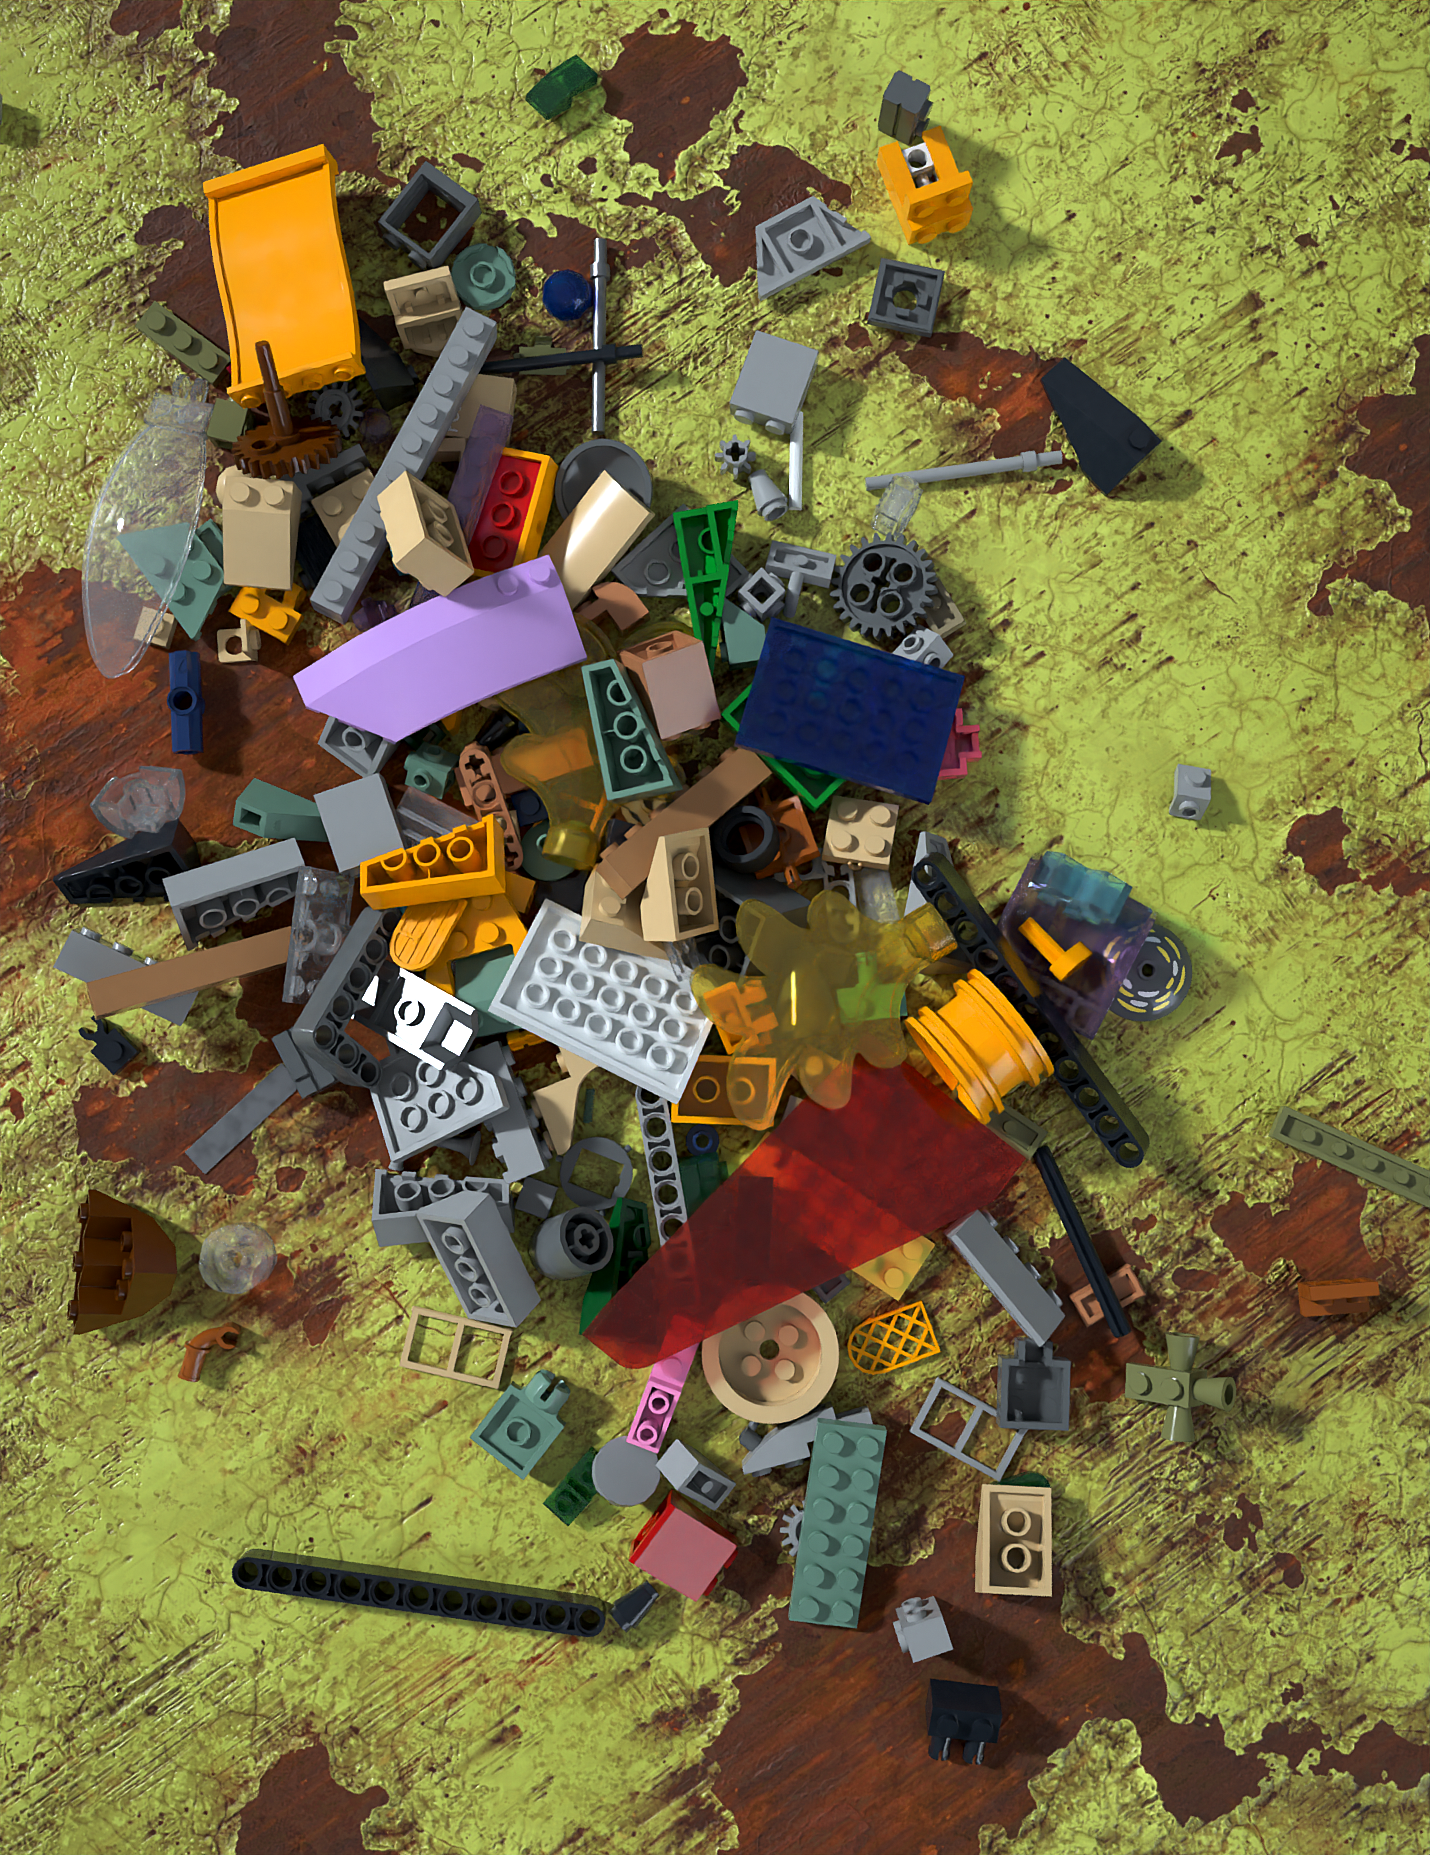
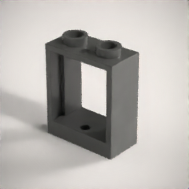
M425 161L380 218L378 224L383 234L382 239L388 246L396 251L399 248L409 254L408 258L415 266L422 270L425 267L430 270L441 267L482 214L478 198ZM428 191H431L461 213L430 253L398 231Z

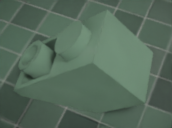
M724 598L720 630L723 629L725 642L719 643L721 661L728 662L729 671L768 665L769 653L764 625Z

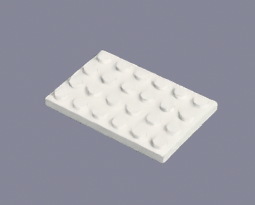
M545 898L488 1011L677 1104L681 1099L714 1022L702 994L715 988L710 980L672 961L579 941L582 916Z

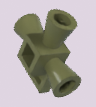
M1166 1332L1170 1366L1161 1367L1136 1362L1126 1363L1125 1398L1168 1405L1161 1438L1178 1442H1194L1196 1439L1191 1407L1208 1404L1225 1412L1231 1411L1236 1398V1384L1232 1377L1207 1378V1369L1193 1367L1200 1339L1199 1335L1183 1332Z

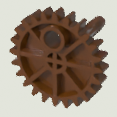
M266 340L256 342L255 350L264 384L263 393L270 420L267 421L268 425L266 426L255 425L256 430H245V435L237 436L238 441L232 443L233 448L231 451L237 470H242L244 475L251 473L252 478L260 475L263 479H267L275 475L276 479H280L286 474L292 478L297 472L308 474L307 469L319 470V464H330V458H337V452L342 451L341 446L343 444L337 425L332 424L331 420L323 421L322 417L311 420L309 415L303 419H298V416H294L291 419L284 388L279 383L271 346Z

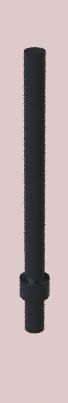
M616 343L602 345L601 349L484 362L478 374L495 375L604 362V365L618 364V360L643 358V345L636 344L617 347Z

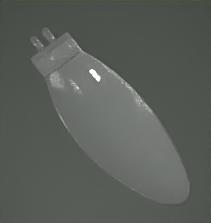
M179 374L172 385V396L155 393L143 420L145 425L134 435L113 464L97 496L91 514L82 563L83 615L91 656L100 673L108 679H114L129 673L142 659L169 606L190 551L200 512L205 480L206 440L208 439L206 434L214 409V404L205 403L209 385L208 380L202 378L195 379L194 385L190 387L189 377ZM188 391H190V400L186 399Z

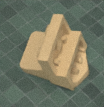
M449 266L384 281L385 292L394 314L395 324L404 349L411 348L416 353L439 358L463 313Z

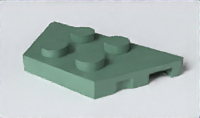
M187 522L118 537L121 544L189 637L195 642L200 639L202 635L200 630L208 614L212 615L217 605V598L224 591L226 585L224 584V568L194 527Z

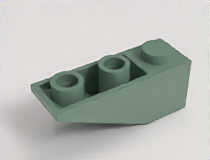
M256 778L250 782L236 800L233 825L263 838L291 839L295 837L296 840L329 842L315 802Z

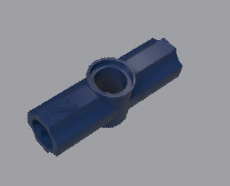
M175 651L169 653L170 692L167 696V704L171 710L172 752L184 755L204 753L202 715L206 705L201 691L200 653ZM186 696H192L193 702L190 708L181 710L180 703L182 699Z

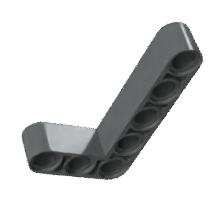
M369 906L361 912L292 1030L294 1043L345 1085L373 1088L381 1081L383 1075L382 1065L378 1059L344 1032V1029L390 952L389 943L392 934L403 915L396 907L373 910Z

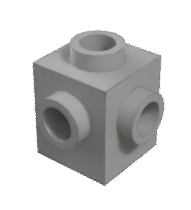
M761 567L754 575L752 573L748 574L739 584L738 601L740 604L738 607L751 617H756L761 623L767 617L772 620L785 606L782 602L785 598V586L775 574H768ZM763 595L767 600L761 604L756 599L757 596Z
M919 624L918 628L914 629L892 653L900 663L898 666L899 671L911 681L916 678L926 684L953 657V653L939 634Z

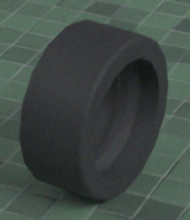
M739 806L729 810L720 817L714 827L712 841L716 853L729 869L738 873H754L764 869L774 860L779 851L780 835L778 828L764 810L755 806ZM759 824L765 832L760 846L752 853L746 855L732 854L728 844L733 833L744 825Z

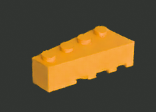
M494 814L482 817L481 822L467 827L466 824L455 827L452 829V833L436 839L431 836L420 840L419 845L404 850L401 847L361 862V896L373 910L506 893L504 831Z

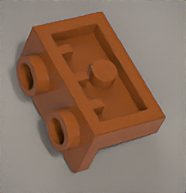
M1366 1277L1297 1282L1300 1314L1304 1317L1368 1312L1370 1310L1368 1296L1380 1295L1378 1281Z

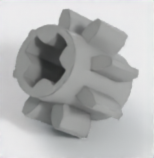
M735 434L732 440L727 443L723 440L720 441V449L723 453H716L715 461L723 462L720 468L722 475L729 472L733 474L734 479H737L738 474L743 471L748 474L751 473V467L747 461H755L756 453L748 452L750 447L749 439L743 443L737 440ZM732 453H738L739 461H732Z

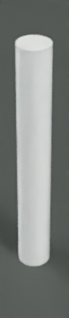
M802 411L799 412L793 432L790 434L789 510H802Z

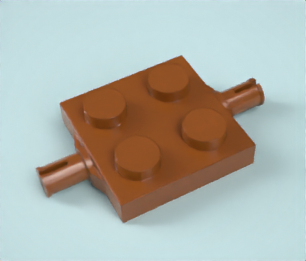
M761 786L764 798L761 797L758 788L753 791L759 805L757 808L764 810L778 828L780 846L774 860L764 869L754 873L757 880L775 873L783 872L788 887L795 888L791 876L794 877L798 887L802 884V880L796 867L821 855L798 795L783 801L771 802L767 787ZM747 824L739 828L747 853H752L762 843L765 835L764 829L759 824Z

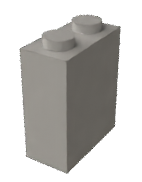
M756 330L729 403L730 414L734 415V418L741 423L751 425L754 422L765 426L766 430L777 435L791 434L817 368L819 351Z
M379 773L314 795L340 873L344 875L350 874L351 878L360 877L361 862L401 847L404 850L408 849L385 778Z

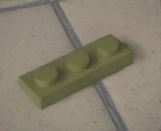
M156 301L152 303L135 325L140 333L214 388L218 386L228 373L226 367L231 364L230 356Z
M956 1087L943 1103L1026 1160L1032 1158L1048 1133L1004 1102H1002L1005 1108L1004 1111L999 1115L993 1111L990 1112L991 1121L983 1125L957 1098L958 1091Z

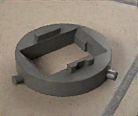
M589 1137L574 1144L565 1156L557 1155L556 1161L561 1162V1185L570 1200L578 1206L598 1210L600 1215L606 1216L605 1209L614 1206L618 1198H624L631 1186L633 1166L628 1152L632 1150L631 1146L627 1144L623 1148L620 1144L609 1138ZM582 1148L624 1164L619 1177L621 1180L619 1185L615 1187L611 1198L569 1182Z

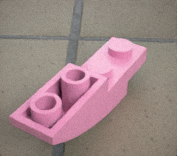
M678 1310L674 1311L626 1442L658 1454L707 1321Z

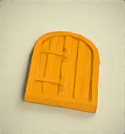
M454 899L407 906L389 943L390 955L393 961L404 970L412 972L424 970L431 966L442 952L468 902L464 899Z

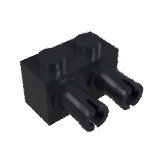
M930 1679L925 1705L928 1736H931L928 1748L929 1756L938 1760L939 1752L942 1751L941 1761L948 1760L952 1738L966 1740L962 1753L963 1760L972 1764L973 1757L976 1755L975 1764H982L985 1757L986 1742L997 1744L1002 1720L998 1686Z

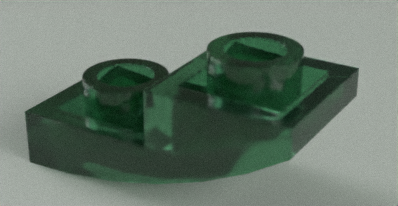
M576 54L544 76L527 93L525 101L546 120H549L570 109L572 97L595 86L598 74Z
M592 1446L543 1502V1505L567 1526L574 1521L598 1492L592 1479V1465L598 1452Z

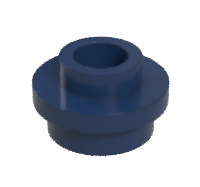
M707 1124L693 1126L686 1136L687 1149L696 1157L705 1158L711 1156L719 1146L717 1131ZM701 1134L706 1135L709 1138V1144L706 1147H699L696 1144L697 1136Z

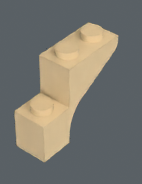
M559 1046L561 1052L556 1054L557 1061L562 1072L569 1071L571 1077L533 1092L535 1099L530 1102L537 1119L543 1118L548 1129L543 1132L549 1150L556 1149L557 1154L561 1155L567 1152L573 1145L581 1084L587 1075L599 1066Z

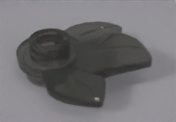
M581 859L577 866L578 874L574 878L566 876L556 881H540L531 877L540 882L535 895L536 908L540 909L545 898L559 905L563 904L565 908L576 913L583 906L584 883L589 873L586 862Z

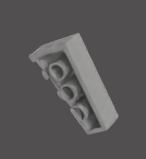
M295 837L162 879L188 951L198 947V941L210 934L215 938L226 932L225 927L241 918L246 922L255 917L260 908L266 905L274 907L312 887Z
M83 926L82 929L76 928L71 931L53 967L87 983L159 963L160 961L148 956L144 960L133 955L134 950L116 941L114 944H111L101 939L102 935ZM199 991L141 1008L181 1026Z
M496 1041L466 1053L464 1061L500 1076L510 1105L509 1109L483 1121L488 1131H493L495 1137L492 1138V1147L496 1158H499L502 1164L506 1163L508 1168L507 1172L502 1173L506 1185L551 1166L548 1159L553 1158L552 1151L549 1150L545 1139L540 1140L536 1128L541 1125L533 1108L528 1109L524 1096L528 1095L522 1077L516 1078L511 1065L516 1062L509 1045L503 1047L501 1041Z

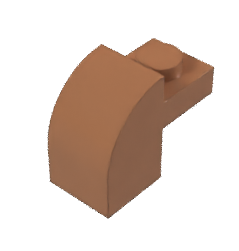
M605 582L592 587V593L596 601L594 603L591 601L583 603L575 610L574 613L576 615L573 616L581 636L608 617L623 638L650 620L649 611L637 594L629 587L616 582Z

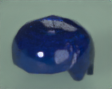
M571 269L557 271L546 280L543 286L542 304L552 317L560 321L578 320L589 307L593 306V288L580 273Z

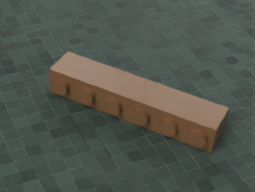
M747 743L737 750L733 747L726 750L717 759L720 762L717 767L713 769L708 765L695 777L697 781L695 785L691 788L687 784L683 785V790L676 791L671 796L674 800L673 803L668 807L664 803L660 804L648 815L651 821L645 826L638 822L624 835L627 839L619 846L614 842L600 854L603 861L595 870L622 900L648 879L660 836L699 828H710L720 817L734 808L772 774L770 769Z

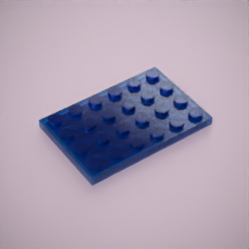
M771 617L734 746L929 805L932 802L965 676Z

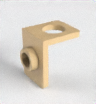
M247 619L240 620L241 628L218 630V657L221 663L258 661L257 650L261 648L260 633ZM234 636L242 639V652L237 655L229 654L226 650V642Z

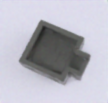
M1014 1337V1355L998 1354L996 1423L1000 1428L1069 1431L1071 1361L1066 1357L1052 1356L1053 1342L1050 1339H1047L1039 1347L1029 1337Z

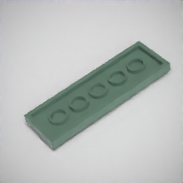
M817 1418L788 1611L790 1621L857 1628L887 1433L885 1426Z

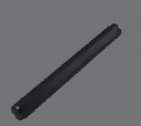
M1047 1145L1037 1148L1032 1157L1113 1336L1116 1338L1123 1337L1131 1332L1129 1322L1052 1152Z

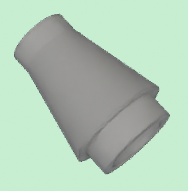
M764 469L757 470L748 477L759 516H763L765 521H773L788 511L787 497L769 478Z

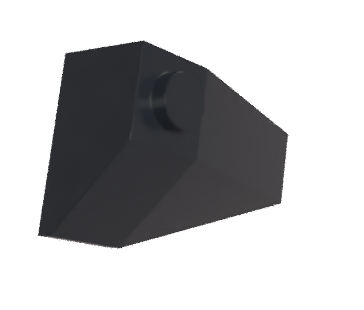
M176 819L150 827L55 875L52 881L70 904L111 903L113 899L132 898L133 902H145L146 898L164 897V901L169 902L162 879L202 866L196 842L182 822Z

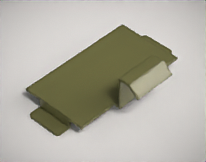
M535 336V347H519V353H514V358L566 353V348H551L552 337ZM571 366L521 371L519 374L566 375V369H571Z

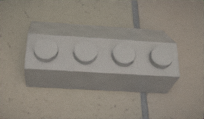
M464 1190L422 1207L415 1213L468 1319L517 1328L541 1299L535 1289L534 1281L529 1276L522 1262V1256L517 1251L509 1234V1229L504 1224L496 1202L490 1193Z
M972 1207L946 1228L943 1234L1024 1333L1040 1347L1047 1341L1065 1317L1059 1308L1063 1305V1302L1051 1288L1045 1291L1037 1282L1041 1276L1030 1262L1023 1265L1015 1254L1020 1250L1007 1235L1001 1238L995 1231L994 1227L998 1223L986 1209L980 1212L977 1208Z

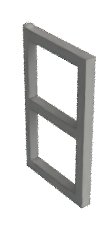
M937 1377L909 1431L1000 1482L1028 1429L1017 1430L996 1471L964 1454L961 1451L983 1410L996 1417V1409ZM941 1387L976 1406L955 1447L920 1429Z

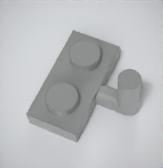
M772 540L765 571L768 574L773 573L776 576L790 579L783 608L784 616L788 618L795 616L803 582L829 588L836 560L835 554Z

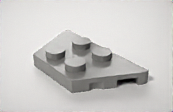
M814 196L757 225L755 234L759 300L762 301L869 244L871 236L865 230L860 232L848 224L847 218L838 212L829 210L826 204Z

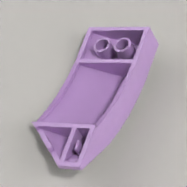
M548 554L458 587L446 597L439 595L392 617L356 636L300 671L293 678L306 709L316 713L322 712L337 718L341 723L363 732L367 730L383 737V740L396 744L399 740L488 697L587 660V655L562 582Z

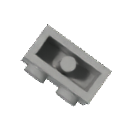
M934 1596L923 1600L920 1597L908 1599L901 1604L902 1607L896 1609L899 1620L893 1622L902 1652L910 1651L913 1663L953 1650L943 1616Z

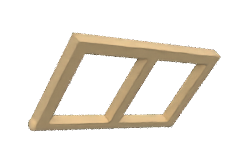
M412 1306V1314L399 1366L490 1388H499L510 1338L513 1334L512 1328ZM419 1314L458 1323L447 1369L408 1360ZM465 1325L504 1334L493 1380L454 1371Z

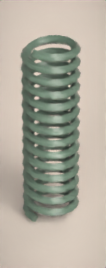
M594 1088L586 1089L587 1092H585L584 1123L592 1122L590 1119H593V1113H591L593 1108L591 1107H594V1096H592L595 1095Z

